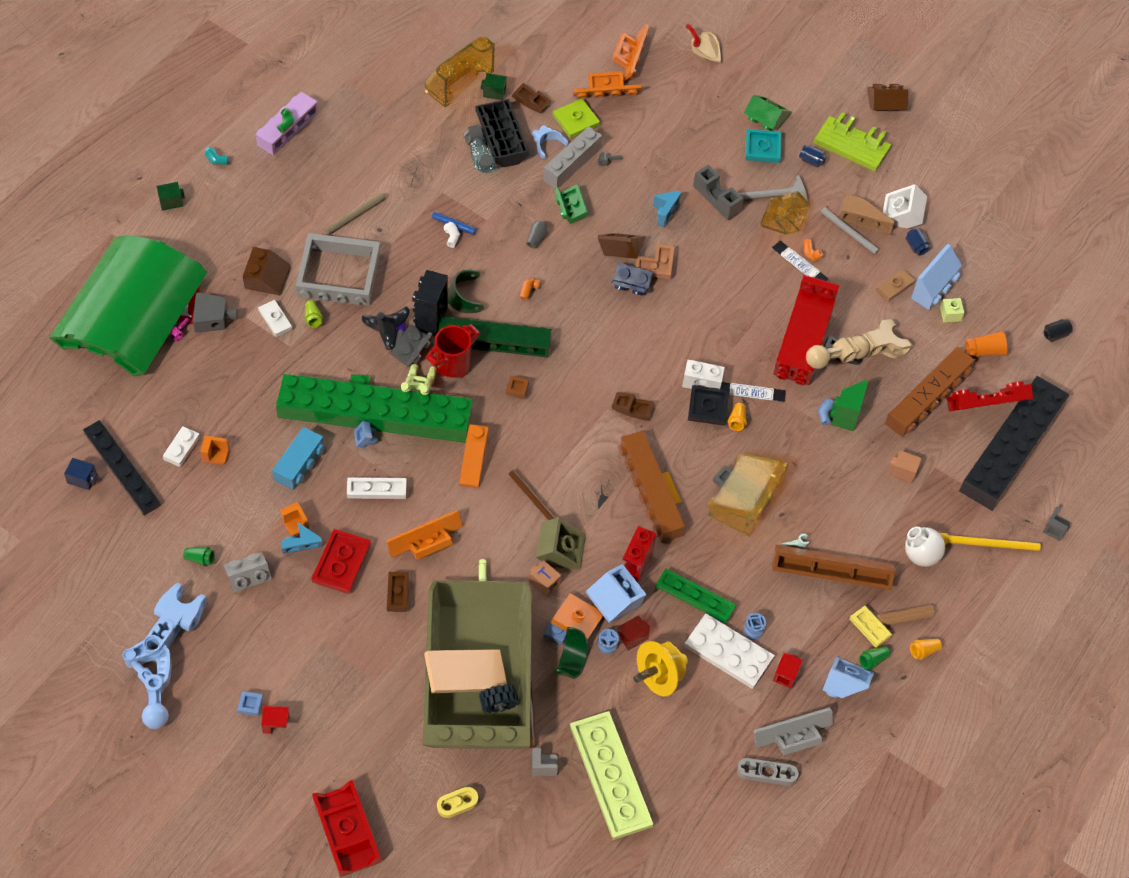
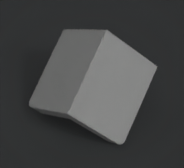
M532 748V776H557V755L541 754V748Z

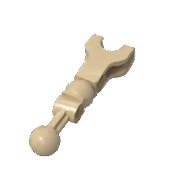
M892 319L881 321L878 329L867 332L861 336L856 335L851 338L839 339L832 348L826 349L821 345L812 346L807 351L806 360L812 368L821 369L829 363V360L840 358L843 363L853 361L854 358L861 359L880 354L897 359L907 355L913 345L908 339H901L894 335L892 331L897 325Z

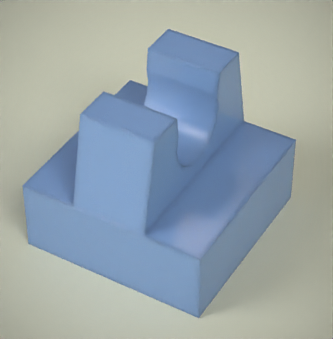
M362 421L354 430L356 447L364 448L366 445H374L377 442V438L372 437L376 432V428L371 427L370 422Z

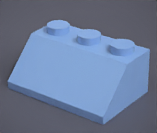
M947 244L917 279L911 299L928 310L933 305L937 306L942 298V294H947L951 289V284L953 282L956 283L961 277L960 270L962 265L951 245Z

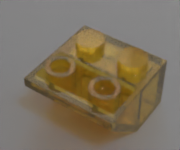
M799 191L773 197L768 203L760 225L785 235L798 232L801 229L810 204Z

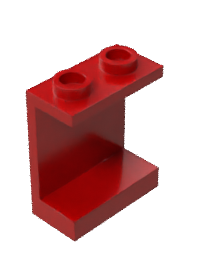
M640 526L637 527L622 560L626 561L625 568L638 584L653 555L657 534Z

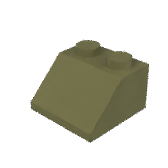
M559 517L542 522L536 558L541 561L544 560L550 566L578 570L581 564L585 534Z

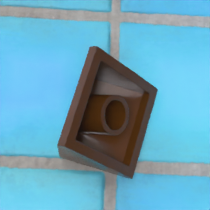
M608 233L598 235V241L604 256L637 259L644 244L645 236Z

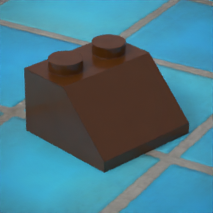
M253 247L243 273L245 289L280 296L290 264L271 250Z

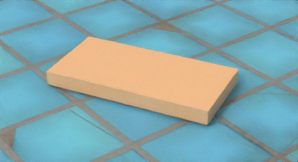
M500 650L427 651L424 653L432 693L481 692L486 688L490 689L492 686L507 684Z

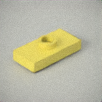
M866 606L850 616L849 620L875 648H878L891 638L892 634Z

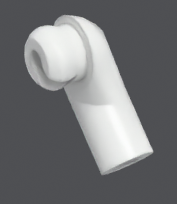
M449 222L444 225V230L450 234L447 246L454 248L460 233L456 224Z

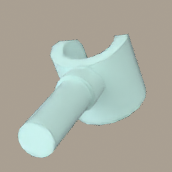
M801 534L797 540L780 544L782 546H797L800 549H804L809 544V542H803L808 535Z

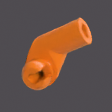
M811 239L803 241L804 255L812 261H820L823 257V252L819 251V249L813 250Z

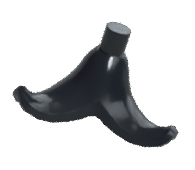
M406 306L393 314L385 315L380 312L377 317L363 315L361 319L365 325L380 333L386 350H391L396 344V328L407 319L410 310Z

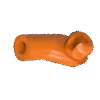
M535 278L525 281L519 297L528 300L530 291L533 288L538 290L541 281Z

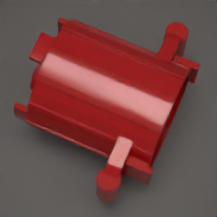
M472 324L464 325L463 327L449 325L441 328L437 335H435V346L426 356V359L437 368L438 373L442 377L463 378L471 368V345L479 337L480 332Z

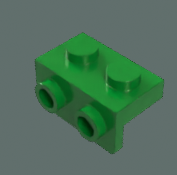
M578 184L564 191H561L559 187L555 188L557 194L555 199L558 205L561 206L559 212L563 219H567L572 224L589 215Z

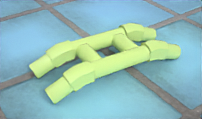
M412 364L406 381L401 384L402 390L409 392L410 389L420 390L423 395L429 394L430 388L435 381L437 368L430 367L426 378L417 376L418 365Z

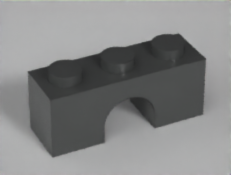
M707 165L695 173L693 187L728 220L741 212L743 197L732 187L725 191L720 185V175L710 165Z

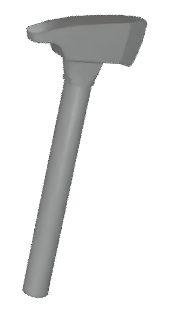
M799 175L796 176L794 186L790 188L738 193L743 197V200L788 195L795 196L796 205L808 204L806 191Z

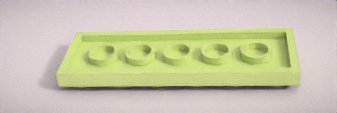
M604 712L570 723V729L612 839L615 840L652 828V819L610 712Z

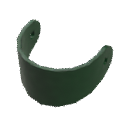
M472 269L462 270L454 277L448 288V304L453 309L462 313H478L484 309L482 304L467 301L461 297L455 284L462 281L478 279L480 277L479 271Z
M567 627L562 655L557 668L553 669V673L575 679L580 676L585 667L588 656V643L585 634L581 630Z

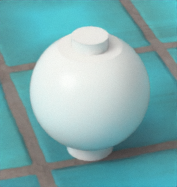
M914 527L909 530L905 543V551L908 558L914 564L922 567L937 564L945 552L943 537L932 528Z

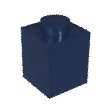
M75 458L71 459L64 472L68 484L86 490L90 489L98 477L94 464Z

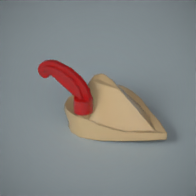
M687 24L686 28L690 30L693 36L691 41L692 51L702 58L720 63V47L716 36L711 32L697 34L694 28Z

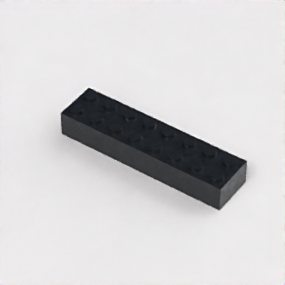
M1036 376L1031 383L1033 399L1021 400L1017 403L968 473L959 492L991 511L994 510L1061 412L1070 395L1039 376Z

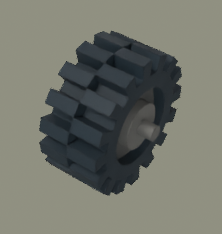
M513 684L492 686L490 689L486 688L479 693L482 711L485 713L503 712L505 709L509 710L511 707L514 708L519 704L516 687Z

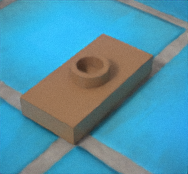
M901 269L878 285L876 291L889 302L912 286L915 279L904 269Z

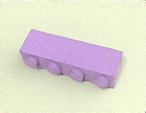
M303 92L294 96L285 107L281 108L277 115L272 117L263 128L257 131V146L272 155L277 153L318 114V103L316 100ZM289 108L290 112L293 113L294 123L284 133H280L277 126L283 122L281 110Z

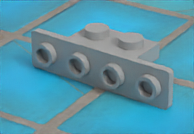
M829 707L754 730L755 746L759 748L776 742L782 754L787 755L822 744V737L817 730L833 724L832 710Z

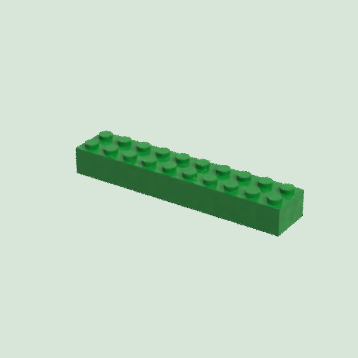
M283 374L276 402L277 417L283 419L357 428L362 421L370 422V426L380 432L466 443L472 415V399L432 393L423 395L417 391L404 392L402 389Z

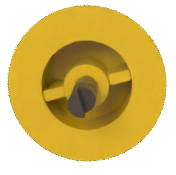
M647 641L638 649L637 666L639 673L633 676V679L636 683L643 680L650 690L659 696H669L677 689L678 682L685 677L688 659L685 654L681 653L669 641L662 644Z

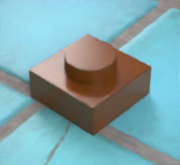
M510 376L506 395L525 399L529 379Z

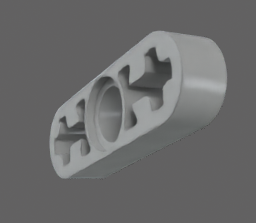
M744 758L740 760L737 766V774L744 780L791 786L798 778L797 768L790 764ZM745 765L749 766V773H746L745 769H743ZM756 766H759V769H758V772H757L758 775H755ZM765 767L771 768L773 775L770 777L764 776L762 769ZM777 769L780 770V772H779L780 775H779L778 778H776V775H777V772H778ZM786 771H789L790 775H792L790 779H787Z

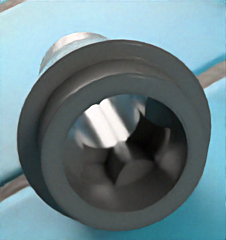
M537 220L535 223H532L526 242L527 246L536 248L537 244L548 233V226L544 222Z

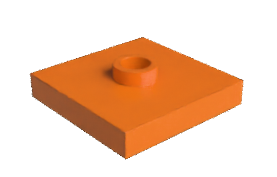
M570 593L552 618L551 623L566 631L567 627L577 628L585 634L588 640L602 620L603 615L599 609Z

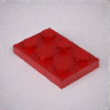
M333 529L311 578L312 583L350 594L371 546V540Z

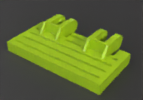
M842 112L837 120L829 116L814 138L813 143L876 172L891 148V144L887 142L880 146L887 132L882 131L877 139L873 138L877 131V128L874 126L868 134L855 127L849 132L855 122V117L852 116L845 125L842 122L846 117V113Z

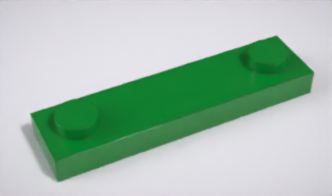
M666 568L656 583V588L725 624L736 607V604Z

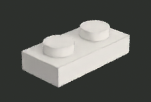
M182 426L164 453L163 459L181 467L200 439V434Z

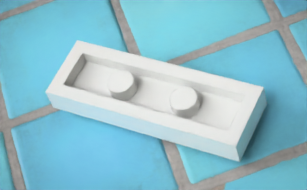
M348 477L347 498L406 499V478Z

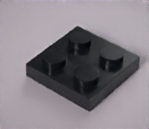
M692 385L687 421L725 426L729 390Z

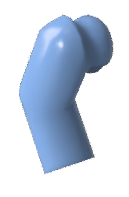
M831 398L825 399L818 408L822 425L831 423L828 413L832 410L834 400Z

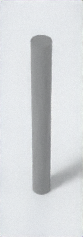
M824 207L821 210V214L874 255L879 251L875 245Z

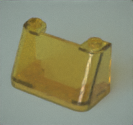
M479 37L435 69L425 81V91L442 106H448L451 103V98L449 97L451 88L449 86L469 71L474 75H478V72H486V74L494 72L495 44L486 37Z
M744 452L743 455L739 454L734 463L736 466L716 498H711L708 504L710 508L708 516L750 537L754 531V524L759 520L761 512L773 492L784 481L789 463L781 459Z

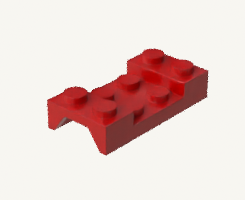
M1024 381L1006 384V388L1000 389V392L977 396V392L970 393V389L952 392L953 396L946 397L948 411L951 412L1033 399L1031 384L1024 385Z
M353 780L348 781L342 788L326 794L313 793V802L332 852L339 877L381 863L380 854Z

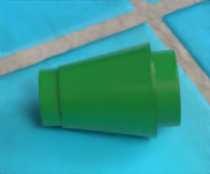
M210 547L185 548L183 558L206 567L213 564L215 551L210 549Z
M886 646L865 650L859 656V662L864 669L873 670L890 657V651Z

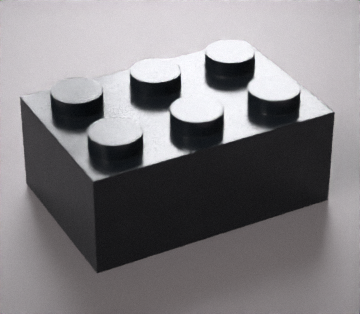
M426 270L424 276H421L419 279L418 291H414L412 301L415 302L413 306V312L415 313L413 323L421 332L426 334L430 332L435 336L439 330L440 318L445 317L448 309V275Z

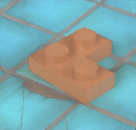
M656 244L655 258L638 256L635 267L652 271V277L670 279L674 246Z

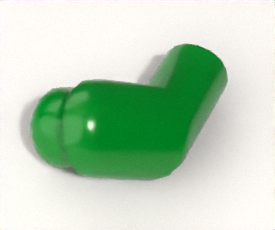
M289 108L281 110L283 122L277 126L280 133H284L294 123L293 113L290 112Z

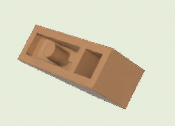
M846 194L840 219L843 222L891 234L894 220L865 199Z

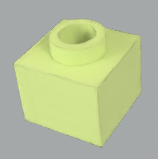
M961 298L943 299L940 306L943 322L962 321L964 310Z

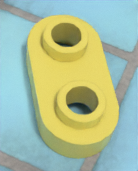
M464 787L439 798L437 811L444 818H451L469 811L477 805L478 794L471 787ZM467 797L471 799L468 803L464 801ZM447 805L452 807L450 810L444 809Z

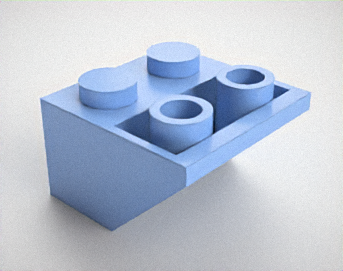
M623 564L605 573L586 591V594L609 623L640 607L646 596V593Z

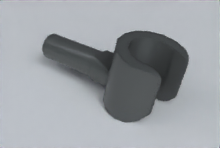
M602 152L598 158V165L606 166L608 161L622 160V155L611 156L606 152Z

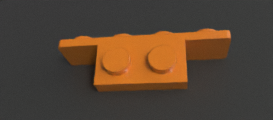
M647 24L638 32L636 40L624 32L620 35L612 61L625 68L623 82L628 78H632L636 73L635 66L640 61L639 55L645 47L643 43L649 35L647 32L649 26Z
M622 71L588 73L589 88L574 89L573 96H577V98H587V95L603 97L604 94L620 96L621 93L636 95L642 90V85L624 86Z
M455 510L386 540L390 556L395 557L410 550L416 560L453 545L448 533L463 526L459 512Z

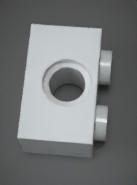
M687 360L682 387L691 389L692 385L720 389L725 367Z

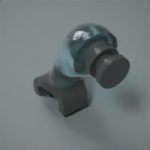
M480 124L470 126L463 135L466 144L470 145L474 167L479 172L489 173L495 167V159L488 151L483 129Z

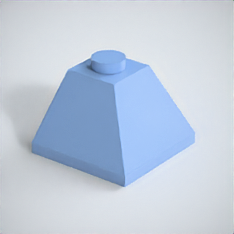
M836 657L823 691L831 697L844 698L868 689L874 672Z

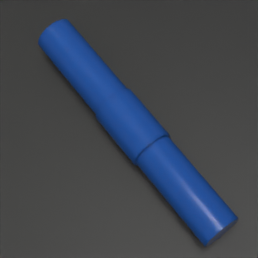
M437 212L432 214V218L445 224L452 222L462 231L472 235L476 233V228Z

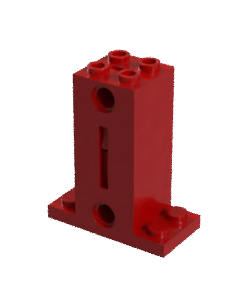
M803 274L800 289L776 360L773 375L781 380L789 379L802 386L810 384L814 368L807 363L806 354L812 346H822L840 285Z

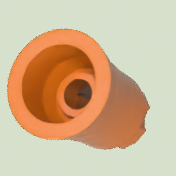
M1004 331L966 339V354L970 357L1006 356L1007 340Z

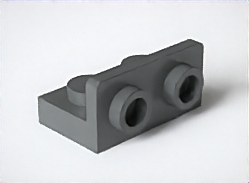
M411 324L390 354L408 367L412 362L416 363L421 357L419 352L429 346L431 343L429 338L432 336V333L429 332L425 335Z

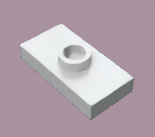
M275 300L258 307L261 316L275 337L292 330L291 324Z

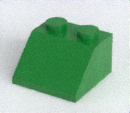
M753 95L744 114L748 115L747 119L755 123L758 121L762 123L763 128L771 131V129L778 130L792 111L764 96Z
M867 380L843 389L840 397L836 396L830 417L833 418L831 425L850 431L854 430L868 385Z

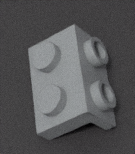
M262 552L253 553L248 557L233 560L223 565L234 593L272 579Z

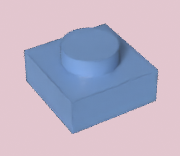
M551 618L544 633V638L563 645L566 631L552 624Z
M242 691L237 709L238 714L259 717L263 694Z

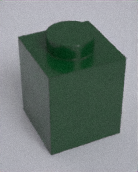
M487 73L485 80L482 79L480 89L483 90V97L503 100L507 88V76Z
M178 182L156 186L162 211L183 207L182 199H185L183 188L179 189Z

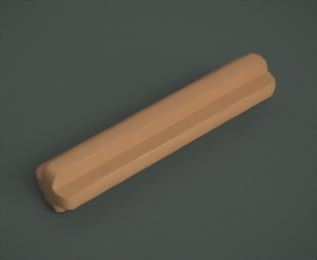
M926 605L878 614L877 619L883 625L932 617L935 614V609L933 605Z

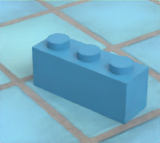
M303 427L273 468V480L292 490L297 485H300L307 470L312 469L315 459L325 449L323 436Z

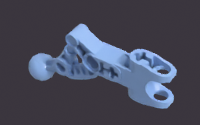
M178 582L158 601L154 609V615L160 617V619L156 622L145 640L123 652L126 666L134 668L138 672V677L145 684L148 693L149 704L143 709L142 722L148 728L155 730L162 728L167 723L169 716L168 710L161 704V694L169 685L172 663L168 648L181 629L188 632L194 630L200 621L207 603L206 596L202 594L197 596L191 603L184 604L179 602L184 589L182 584ZM158 646L157 649L150 650L151 647ZM156 661L157 674H153L141 664Z

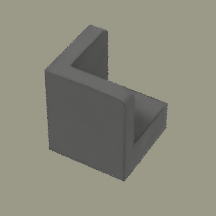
M1056 506L1043 533L1061 541L1070 522L1057 515L1060 508Z

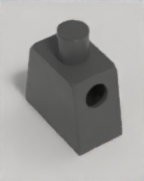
M196 293L193 315L195 333L224 330L226 319L237 320V308H228L226 298Z

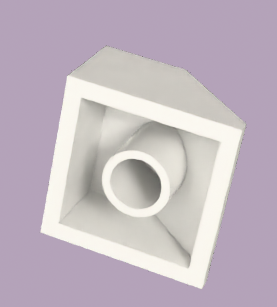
M916 184L888 193L885 197L883 213L894 220L893 226L908 229L920 225L923 222L927 196Z

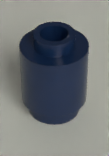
M804 145L799 155L802 161L817 168L820 165L823 166L827 157L824 151L811 145Z
M914 228L907 233L905 239L913 252L917 253L918 256L924 255L930 250V243L921 229Z

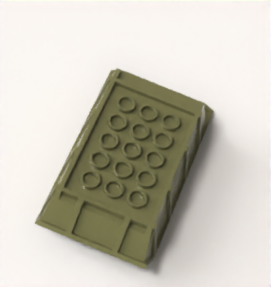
M433 580L428 592L426 652L443 650H500L507 684L515 685L519 704L514 708L511 707L509 710L505 709L503 712L485 713L481 707L480 692L432 693L426 666L423 746L459 749L529 748L531 590L528 583Z

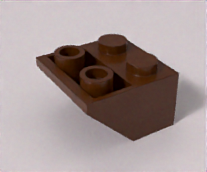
M873 84L872 87H867L870 109L907 110L908 89L903 88V85L889 84V87H886L883 84Z

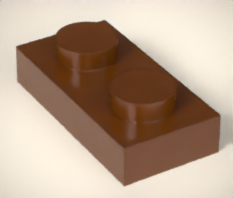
M389 572L387 612H407L409 572Z

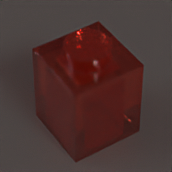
M638 615L618 626L617 634L629 651L649 639L650 626L647 621L642 620Z

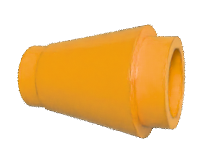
M743 403L735 404L728 419L729 427L734 431L743 430L747 424L746 406Z
M939 639L915 640L914 643L910 644L911 655L915 659L918 658L920 660L942 649Z

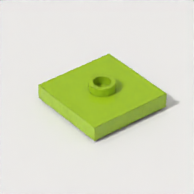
M583 99L556 109L552 113L570 139L580 135L588 126L592 129L600 126V121Z

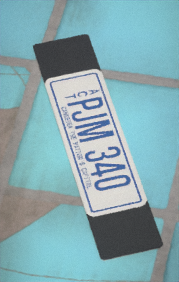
M779 241L772 247V249L805 275L824 281L829 279L782 241Z
M721 382L720 389L729 390V395L785 402L786 390Z

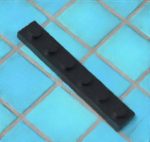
M98 420L84 428L85 436L143 516L160 507L159 500L102 422Z

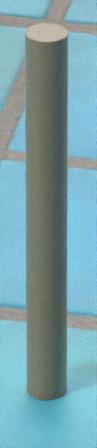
M380 193L325 228V232L328 235L386 199L384 193Z

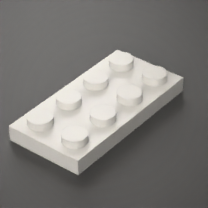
M708 614L703 616L684 643L685 648L751 689L756 686L775 656Z

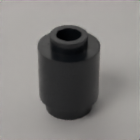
M1060 319L1045 325L1043 334L1047 340L1054 342L1069 336L1073 329L1069 320Z

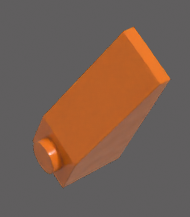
M469 424L459 482L461 486L479 488L488 443L489 427Z

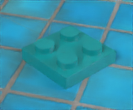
M747 129L745 160L780 163L781 132Z

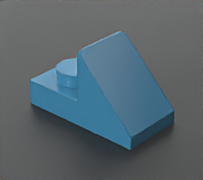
M680 191L654 196L653 206L659 209L657 212V225L662 227L666 225L680 203Z
M298 523L300 538L290 536L281 541L283 554L322 547L321 537Z

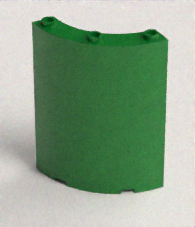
M124 235L115 237L49 339L63 350L85 347L88 348V352L101 357L107 355L115 359L114 363L132 376L143 375L204 279L207 271L201 263L165 245L162 241L139 236Z

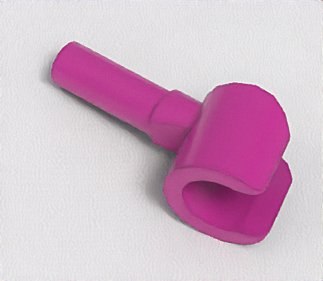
M185 318L178 327L174 326L172 328L171 337L175 341L182 339L184 334L181 330L189 322L188 318Z

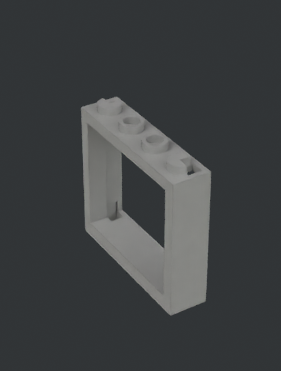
M308 233L295 285L297 297L369 306L381 254L380 242ZM311 250L371 257L364 290L304 283Z

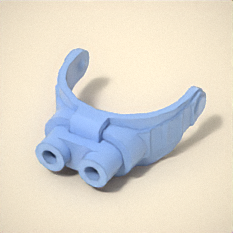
M545 125L541 126L540 130L532 132V135L535 137L534 140L537 142L538 153L542 159L546 158L541 150V144L544 141L554 139L562 142L565 146L569 144L560 132L547 128Z

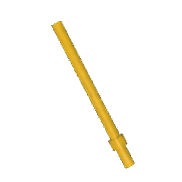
M939 532L944 539L945 545L947 543L1033 551H1040L1041 548L1040 543L948 535V533Z

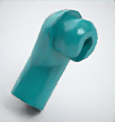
M208 147L205 150V157L211 164L228 165V156H219L213 147Z

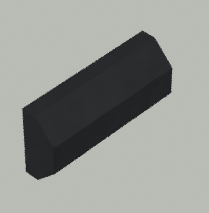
M509 99L475 106L477 116L496 164L503 167L520 164L529 156L528 147Z

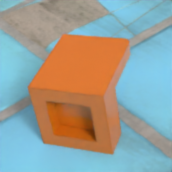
M205 435L200 450L202 462L225 465L230 449L228 439Z
M298 502L280 509L281 520L290 536L299 535L298 523L309 529L308 519Z

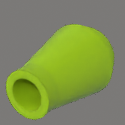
M307 301L305 303V323L311 328L319 327L322 324L323 316L315 301Z

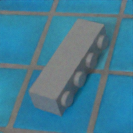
M588 126L544 167L543 181L554 189L564 184L601 149L602 135Z

